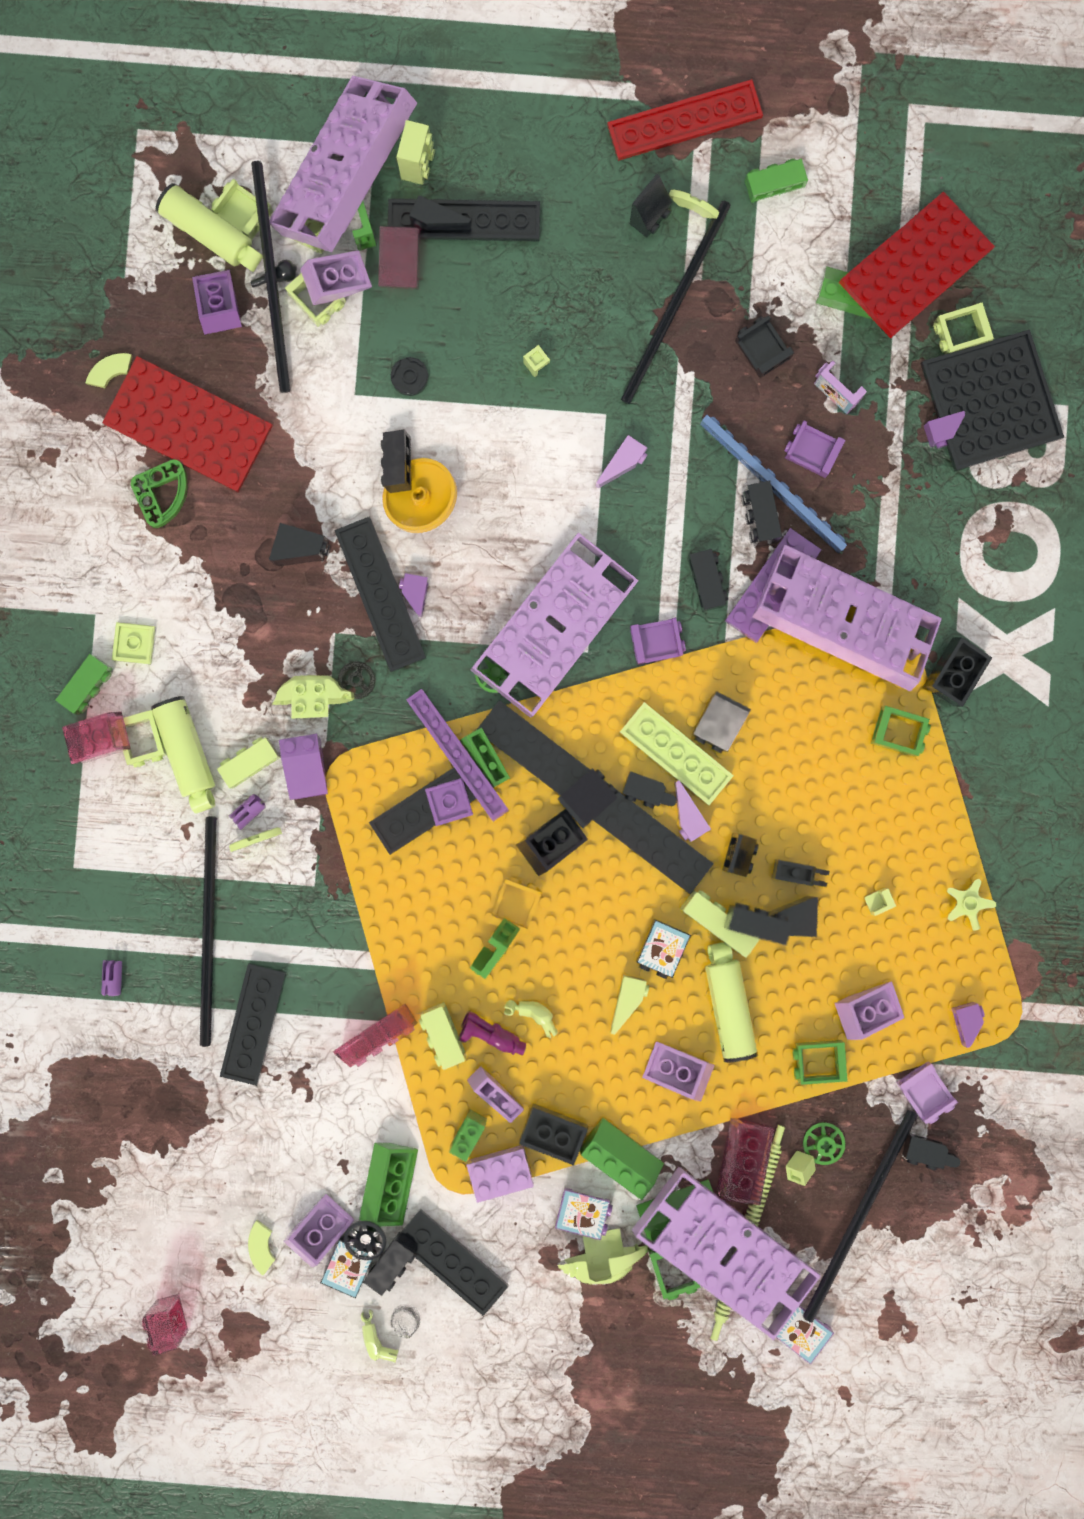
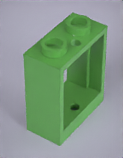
M883 706L879 713L871 744L910 756H919L925 748L923 741L925 735H928L930 731V719ZM891 714L921 723L914 749L883 740Z
M842 1040L795 1043V1048L792 1050L793 1059L797 1062V1068H794V1077L801 1085L848 1082L845 1042ZM834 1047L836 1074L804 1076L802 1049Z
M470 1109L451 1143L449 1153L467 1162L486 1127L487 1118Z
M653 1249L648 1250L663 1299L673 1300L678 1298L680 1294H692L698 1288H701L693 1280L692 1282L666 1290L657 1264V1260L663 1259V1257Z

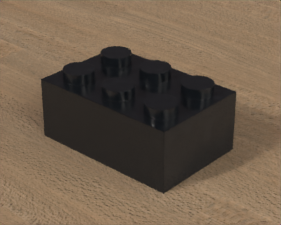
M771 481L747 485L743 495H741V502L743 506H746L747 510L745 521L747 525L750 524V543H754V548L778 543L782 538Z
M953 637L923 686L952 706L963 707L992 660V657L963 637Z
M737 902L735 906H729L724 928L787 946L793 922L788 921L787 916L777 913L770 916L768 911L755 908L752 911L749 910L750 906Z
M533 1103L520 1136L519 1144L574 1166L587 1133L588 1125Z

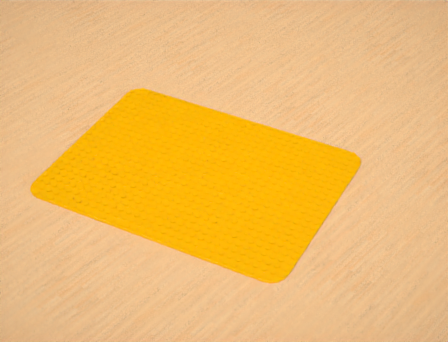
M855 606L850 607L845 620L849 623L852 622ZM775 628L765 631L757 643L748 637H743L683 654L681 657L662 660L553 691L531 718L514 704L506 705L590 770L592 768L595 771L598 769L605 776L603 780L609 784L611 783L620 793H622L631 771L663 783L666 788L664 792L674 795L676 798L675 782L678 780L620 733L645 702L734 775L710 805H707L683 785L711 828L692 842L688 839L684 840L679 832L681 827L679 826L677 803L672 807L660 803L659 807L654 806V809L644 806V801L636 799V802H633L713 863L694 891L698 892L701 890L711 897L709 900L711 903L717 902L727 909L725 911L726 914L728 913L729 906H735L736 902L750 906L749 910L752 911L755 908H759L769 912L806 896L818 897L817 937L789 936L787 946L760 939L747 958L731 947L732 959H737L740 962L758 1052L757 1057L739 1062L723 1061L705 969L706 965L711 964L708 956V945L724 941L680 909L690 894L593 820L584 828L577 823L588 840L548 872L538 876L516 844L565 808L557 800L561 795L491 743L510 779L493 788L509 809L508 812L493 822L476 799L470 803L473 812L472 816L434 826L391 855H389L369 822L448 772L454 766L427 728L352 748L335 759L326 775L328 789L326 798L429 1166L439 1183L447 1190L462 1195L474 1194L467 1162L449 1153L451 1143L470 1109L487 1118V1122L468 1160L520 1146L519 1139L533 1103L587 1124L588 1130L584 1140L600 1120L604 1118L639 1145L644 1146L922 1066L926 1062L933 1063L989 1047L1009 1038L1019 1025L1022 1015V1001L995 908L979 910L977 913V919L981 928L979 930L973 931L970 920L966 915H962L953 921L948 920L949 913L957 904V900L947 892L948 888L966 891L976 879H980L981 885L978 895L984 899L992 901L993 899L932 692L923 686L928 679L925 668L920 682L911 691H908ZM921 654L917 655L913 660L907 658L903 672L914 676ZM716 691L751 709L728 752L723 751L722 754L712 750V745L708 743L703 745L695 741V736L692 735L712 694ZM535 696L518 702L531 712L541 698ZM888 706L930 719L929 724L931 727L928 735L924 737L925 748L922 754L914 757L871 744L881 707ZM492 709L446 723L458 740H461L476 731ZM891 714L883 740L914 749L921 723ZM732 833L756 839V844L759 845L756 856H752V872L747 874V877L722 870ZM775 859L830 871L829 875L825 876L815 873L814 877L815 881H825L827 887L809 886L773 879ZM511 876L521 880L520 884L527 886L530 883L538 886V891L542 893L526 936L520 934L515 936L486 979L477 975L470 969V966L482 948L486 947L492 952L497 949L488 941L498 926L489 923L505 878L509 879ZM883 888H888L896 907L876 916L871 915L864 897ZM654 919L691 935L673 978L669 976L667 979L656 975L657 971L652 969L649 972L638 967L639 963L636 962ZM623 975L646 980V985H649L647 997H643V1001L615 1035L611 1034L610 1030ZM892 982L904 1018L862 1040H847L835 1003L856 993ZM512 1000L519 1005V1001H535L542 1004L553 1014L552 1022L558 1030L557 1035L553 1037L550 1032L551 1038H548L542 1025L537 1024L531 1017L520 1016L519 1011L515 1010L511 1016L505 1015L504 1011L506 1008L504 1006L506 1002ZM445 1002L459 1036L466 1013L468 1011L474 1012L489 1024L498 1023L501 1028L518 1036L520 1041L526 1043L523 1056L517 1053L512 1055L511 1053L498 1050L482 1039L471 1037L467 1042H461L467 1055L466 1060L443 1070L442 1066L438 1067L435 1061V1049L430 1048L427 1042L428 1033L420 1025V1015L424 1010ZM975 1002L983 1008L985 1016L982 1018L984 1023L971 1047L966 1048L961 1044L951 1008ZM842 1040L845 1042L848 1082L801 1085L798 1080H795L794 1068H797V1062L793 1059L792 1052L793 1048H795V1043ZM656 1041L714 1064L701 1101L692 1100L642 1078ZM834 1047L802 1049L804 1076L836 1074ZM480 1066L524 1108L511 1123L475 1093L468 1083L467 1079ZM524 1146L532 1177L573 1166ZM580 1151L574 1165L588 1162V1160L580 1155Z

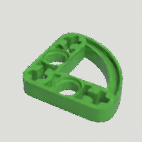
M178 460L165 462L134 476L131 480L132 490L145 520L150 526L159 528L170 522L179 513L185 502L188 480L185 468ZM173 465H176L177 467L180 466V468L177 469V473H174L173 471L168 472L169 477H167V474L163 470L166 468L167 471H170L173 469ZM155 472H161L163 475L162 479L158 482L153 480ZM178 479L176 497L169 509L163 513L153 489ZM138 480L145 482L142 484L143 489L146 491L145 493H142L138 486L136 487ZM148 496L152 497V504L148 507L144 506L143 499ZM151 510H153L156 516H160L157 519V523L151 521L153 519Z

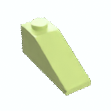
M623 975L610 1030L611 1034L615 1035L643 1001V997H647L649 985H646V980Z

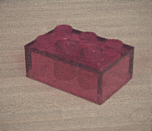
M380 226L378 283L380 288L419 290V228Z
M122 712L104 713L62 727L71 764L87 763L131 749Z
M179 1294L157 1299L143 1316L142 1327L147 1331V1346L149 1350H152L153 1356L176 1350L188 1333Z

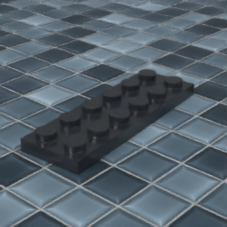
M455 768L444 773L369 822L389 855L436 826L425 789L462 778ZM464 782L469 802L471 803L477 798Z
M248 963L219 1077L255 1086L258 1085L286 972Z
M422 1209L417 1212L401 1231L402 1234L418 1244L415 1251L417 1256L415 1258L482 1316L488 1312L509 1287V1284Z

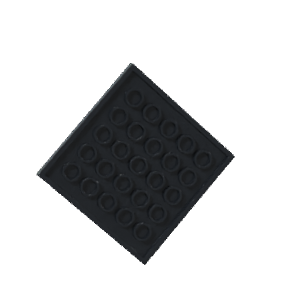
M1030 329L920 363L937 418L962 411L965 412V416L954 437L946 440L954 471L1065 438Z

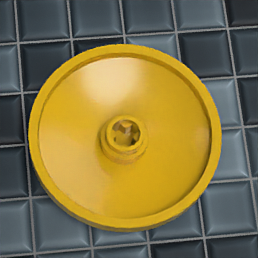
M428 458L411 460L412 490L389 493L384 488L382 497L383 507L387 517L398 528L410 533H424L437 528L450 516L457 500V486L450 471L440 462Z

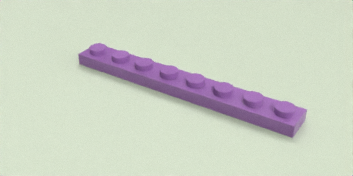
M420 689L406 699L491 820L494 822L508 812L509 809L425 692Z

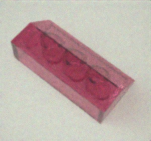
M404 1004L333 1052L350 1068L355 1064L359 1067L368 1061L366 1059L367 1056L371 1054L373 1057L383 1051L382 1047L388 1044L390 1047L399 1041L398 1036L401 1034L407 1036L415 1030L413 1026L418 1022L407 1005Z
M730 1118L716 1192L719 1197L726 1201L754 1205L761 1204L775 1128L749 1120Z

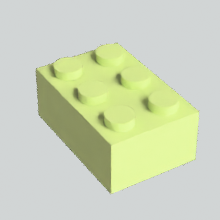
M406 120L397 153V162L402 180L423 185L424 180L429 177L430 167L428 165L429 161H433L435 149H433L434 142L432 141V134L428 125Z
M445 1002L424 1010L420 1015L419 1022L422 1029L427 1030V1042L430 1048L435 1049L436 1055L434 1058L438 1067L442 1066L443 1070L464 1062L467 1055L461 1041L458 1040V1033Z

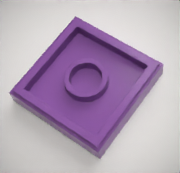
M462 778L425 789L436 826L473 815Z

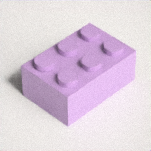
M523 1145L467 1160V1168L477 1203L534 1187L533 1177Z

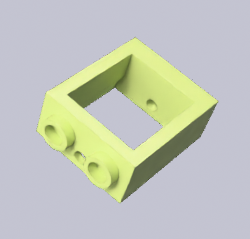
M302 273L285 287L287 294L318 327L321 324H326L330 320V316L335 311L339 312L346 302L344 297L335 300L316 317L297 296L306 288Z
M983 303L940 315L934 321V331L939 335V346L945 354L994 339ZM972 314L979 338L953 346L946 321Z
M152 710L115 720L127 765H133L134 768L144 766L145 762L152 760V762L164 760L163 756H166L167 753ZM150 721L158 751L133 758L124 728Z

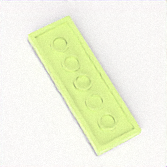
M645 702L620 731L623 736L674 778L679 780L707 805L712 803L734 776Z

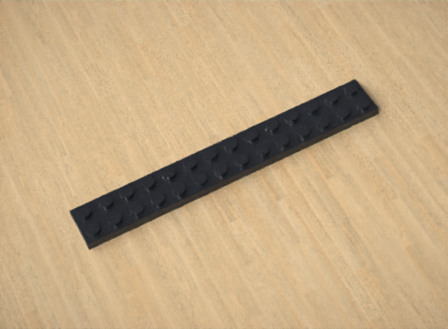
M500 700L478 727V729L482 727L492 744L559 795L566 792L590 771L588 767ZM618 791L615 794L618 798L593 821L691 894L713 863L635 803L625 799V796Z

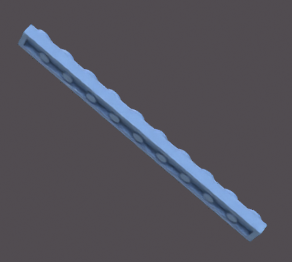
M706 415L702 419L700 425L761 482L770 480L773 493L838 554L847 546L844 543L845 539L840 534H835L831 531V526L826 521H821L816 517L817 513L812 508H807L798 495H793L784 482H779L775 478L776 475L770 469H765L761 465L762 462L754 455L751 456L744 444H738L733 439L734 436L727 429L724 431L719 426L720 423L713 416L710 418Z

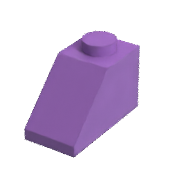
M964 411L928 421L924 425L930 447L936 446L938 449L947 445L946 440L954 437L965 416Z
M405 573L404 578L400 580L399 589H402V594L418 617H422L429 579L428 577Z
M975 1002L951 1008L961 1044L966 1048L971 1047L984 1023L982 1018L985 1016L983 1008Z

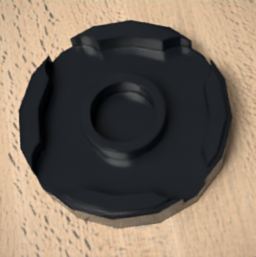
M406 357L397 361L392 367L390 374L394 388L406 396L421 393L429 380L428 370L424 363L413 357Z

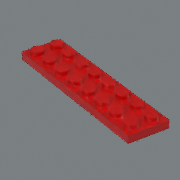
M751 79L607 122V127L617 160L619 161L761 119L763 113Z

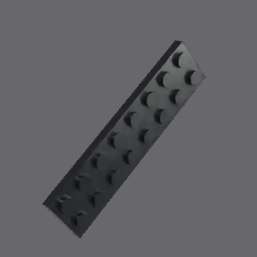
M388 199V239L539 241L540 201L429 199L470 218L472 226L471 229L426 230L424 228L418 229L410 222L409 215L417 199Z
M370 516L334 530L390 672L426 659Z

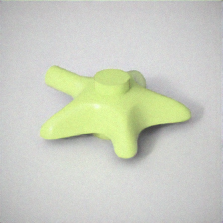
M976 879L966 891H959L954 888L947 889V892L957 900L955 908L948 915V920L953 921L962 915H966L970 920L973 931L981 929L977 919L979 910L996 907L995 901L981 898L978 895L981 885L980 879Z

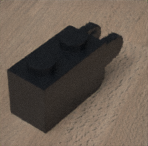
M631 771L629 772L622 791L625 799L636 802V799L644 801L643 805L654 809V806L659 807L660 803L670 807L677 803V798L674 795L664 792L666 788L663 783Z
M775 859L772 878L809 886L827 887L825 881H815L814 877L815 873L826 876L829 875L830 871Z
M911 1133L908 1134L902 1156L907 1159L908 1163L918 1165V1163L926 1164L925 1167L931 1170H937V1168L944 1169V1166L956 1168L961 1164L959 1157L948 1152L949 1150L942 1142Z

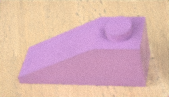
M628 435L597 480L596 487L600 488L636 468L638 463L642 464L647 457V447Z
M678 780L675 782L679 826L681 827L679 832L684 840L688 839L692 842L711 828Z
M481 1066L467 1079L473 1091L510 1123L524 1110Z

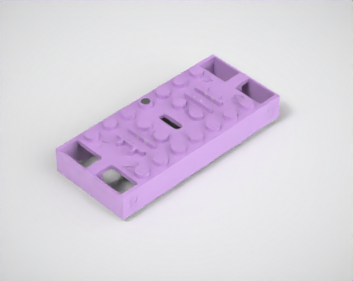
M352 75L269 220L270 225L280 235L333 252L402 133L406 120L409 119L417 105V102L405 88ZM385 97L393 98L396 100L394 104H390ZM333 154L344 156L342 161L331 159ZM296 218V220L294 221L292 227L289 228V226L291 225L293 219ZM308 218L325 223L318 236L305 225Z
M578 532L470 671L527 716L533 717L639 580ZM576 541H579L600 558L593 568L570 550ZM608 565L630 582V585L624 592L602 576L603 571ZM549 615L566 628L563 633L546 621ZM485 656H488L509 673V676L500 687L476 669ZM517 681H520L541 698L531 712L508 694Z
M787 545L783 546L775 559L752 616L765 624L908 691H911L920 682L942 619ZM780 560L796 567L791 579L776 573ZM782 587L786 589V593L779 611L775 612L763 606L768 590L770 595H775L778 589ZM850 605L856 607L852 622L849 623L845 618ZM919 625L929 629L926 642L915 638ZM921 653L914 676L903 672L907 658L913 660Z
M680 1167L677 1168L632 1229L634 1235L773 1340L821 1277L815 1269ZM684 1177L694 1184L695 1188L681 1207L676 1210L665 1200L681 1178ZM659 1210L671 1220L654 1242L641 1232ZM732 1246L736 1247V1252L725 1266L721 1265L720 1261ZM804 1268L809 1274L791 1297L786 1291ZM781 1302L785 1305L770 1327H766L763 1322L776 1304Z

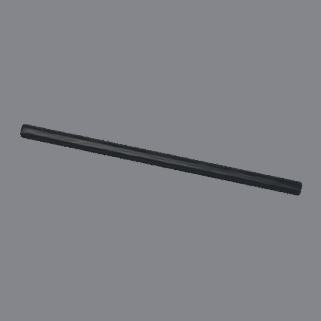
M252 161L251 166L280 393H289L291 390L263 164L261 161Z
M723 200L717 209L719 215L717 219H712L621 398L622 402L626 404L631 403L730 209L731 204Z
M207 816L205 818L200 1046L202 1047L211 1045L217 818L214 816Z
M907 1110L803 1314V1318L806 1321L812 1323L822 1306L918 1117V1114L914 1111Z

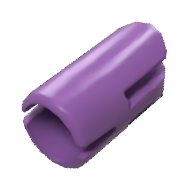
M256 794L248 797L229 815L233 822L238 824L237 827L240 830L266 808L265 803H261V799Z
M103 960L101 994L104 996L121 995L122 961Z

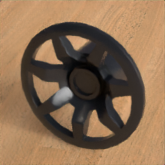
M358 1221L350 1225L346 1230L344 1245L347 1251L355 1258L372 1260L383 1253L386 1247V1236L377 1224L370 1221ZM360 1226L358 1231L353 1228ZM351 1232L356 1238L348 1241V1234ZM379 1233L382 1237V1243L376 1240ZM359 1244L357 1253L351 1250L349 1245ZM372 1245L381 1247L379 1252L374 1254ZM364 1248H367L370 1256H361L360 1253Z

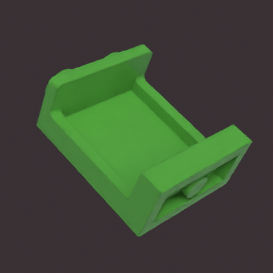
M363 201L358 208L363 228L352 231L359 251L376 246Z
M504 918L488 941L497 949L492 952L488 948L483 947L470 966V969L486 979L506 952L520 928Z

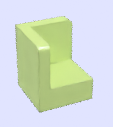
M538 345L523 356V363L532 375L536 377L538 371L550 363V359Z
M883 888L864 897L871 915L874 916L896 907L888 888Z
M796 1151L786 1165L788 1180L803 1186L807 1184L816 1170L814 1156L800 1151Z

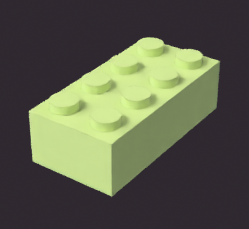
M693 890L680 909L747 958L760 939L724 928L727 917L725 911L727 909L717 902L711 903L709 901L711 897L703 891L699 890L696 892Z

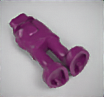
M468 1011L461 1025L462 1030L458 1038L459 1041L467 1042L471 1037H477L502 1052L511 1053L512 1055L517 1053L523 1056L526 1043L520 1041L518 1036L501 1028L498 1023L489 1024L474 1012Z

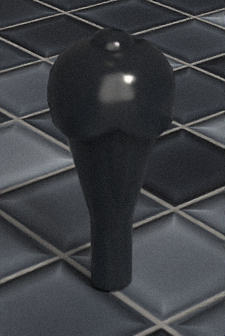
M287 259L278 262V265L275 267L277 282H290L294 280L297 275V266ZM265 275L251 280L250 284L253 288L266 283Z

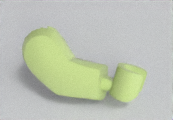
M512 1000L506 1002L504 1006L506 1008L504 1011L505 1015L511 1016L515 1010L519 1011L520 1016L531 1017L537 1024L542 1025L548 1038H551L550 1032L553 1037L557 1035L558 1030L552 1022L553 1014L542 1004L535 1001H519V1005Z
M369 1310L370 1318H365L362 1311L361 1320L365 1322V1326H362L363 1340L369 1357L375 1361L380 1358L396 1363L399 1350L383 1347L380 1344L375 1324H371L373 1311Z

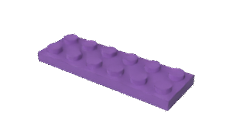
M791 528L725 620V622L755 643L758 642L769 625L752 616L780 550L784 545H787L816 559L821 551L820 548ZM780 560L776 573L791 579L796 567ZM780 587L775 595H770L768 590L763 606L778 612L786 589Z

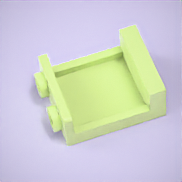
M232 179L231 182L224 186L221 196L213 201L211 210L253 240L259 232L256 198L238 185L235 179ZM267 202L268 213L270 217V215L273 212V209L271 205Z

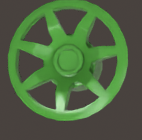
M485 656L483 660L488 669L479 670L480 664L476 669L482 674H487V678L494 681L500 687V682L505 681L509 673L496 662L492 663ZM475 674L476 681L482 689L488 692L498 693L495 689L487 688V683H482L480 678Z
M825 1122L817 1123L810 1127L804 1136V1151L810 1155L808 1150L817 1149L818 1154L817 1158H814L815 1163L829 1165L835 1163L843 1155L845 1138L840 1129L835 1125ZM825 1126L831 1127L836 1131L828 1136L826 1135ZM821 1127V1136L818 1137L811 1133L815 1128ZM837 1134L840 1135L841 1144H837L833 1140ZM810 1135L816 1142L807 1147V1139ZM836 1148H841L839 1154L834 1158L833 1154ZM822 1156L831 1158L829 1161H820Z

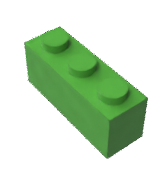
M795 158L787 160L784 164H771L763 170H751L745 178L751 202L804 188L808 182L802 159L796 160Z
M89 654L55 701L73 714L79 715L84 713L89 706L88 702L91 698H95L100 692L99 687L102 683H106L110 679L113 669L96 656Z
M482 727L459 740L493 788L510 779Z

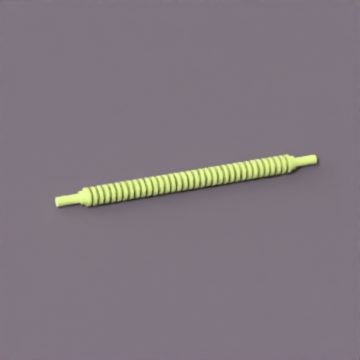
M779 1124L773 1142H770L769 1146L766 1147V1155L763 1157L765 1160H762L763 1165L760 1166L762 1170H759L761 1175L757 1176L760 1180L755 1182L754 1194L751 1195L752 1199L749 1201L751 1204H748L750 1209H747L745 1217L757 1226L759 1225L757 1222H760L759 1217L762 1215L760 1212H763L761 1207L765 1206V1198H767V1193H769L768 1188L771 1187L769 1183H772L773 1180L771 1178H774L772 1173L776 1171L773 1168H777L776 1164L779 1162L777 1159H780L779 1154L782 1152L780 1150V1142L785 1127ZM721 1300L717 1302L718 1306H716V1311H714V1319L716 1321L710 1337L714 1341H718L722 1325L726 1320H729L730 1310H732Z

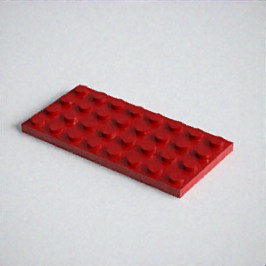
M942 192L839 281V284L891 339L991 252L995 246L948 195Z
M136 356L102 422L103 425L172 460L180 461L182 465L238 493L273 427L271 423Z

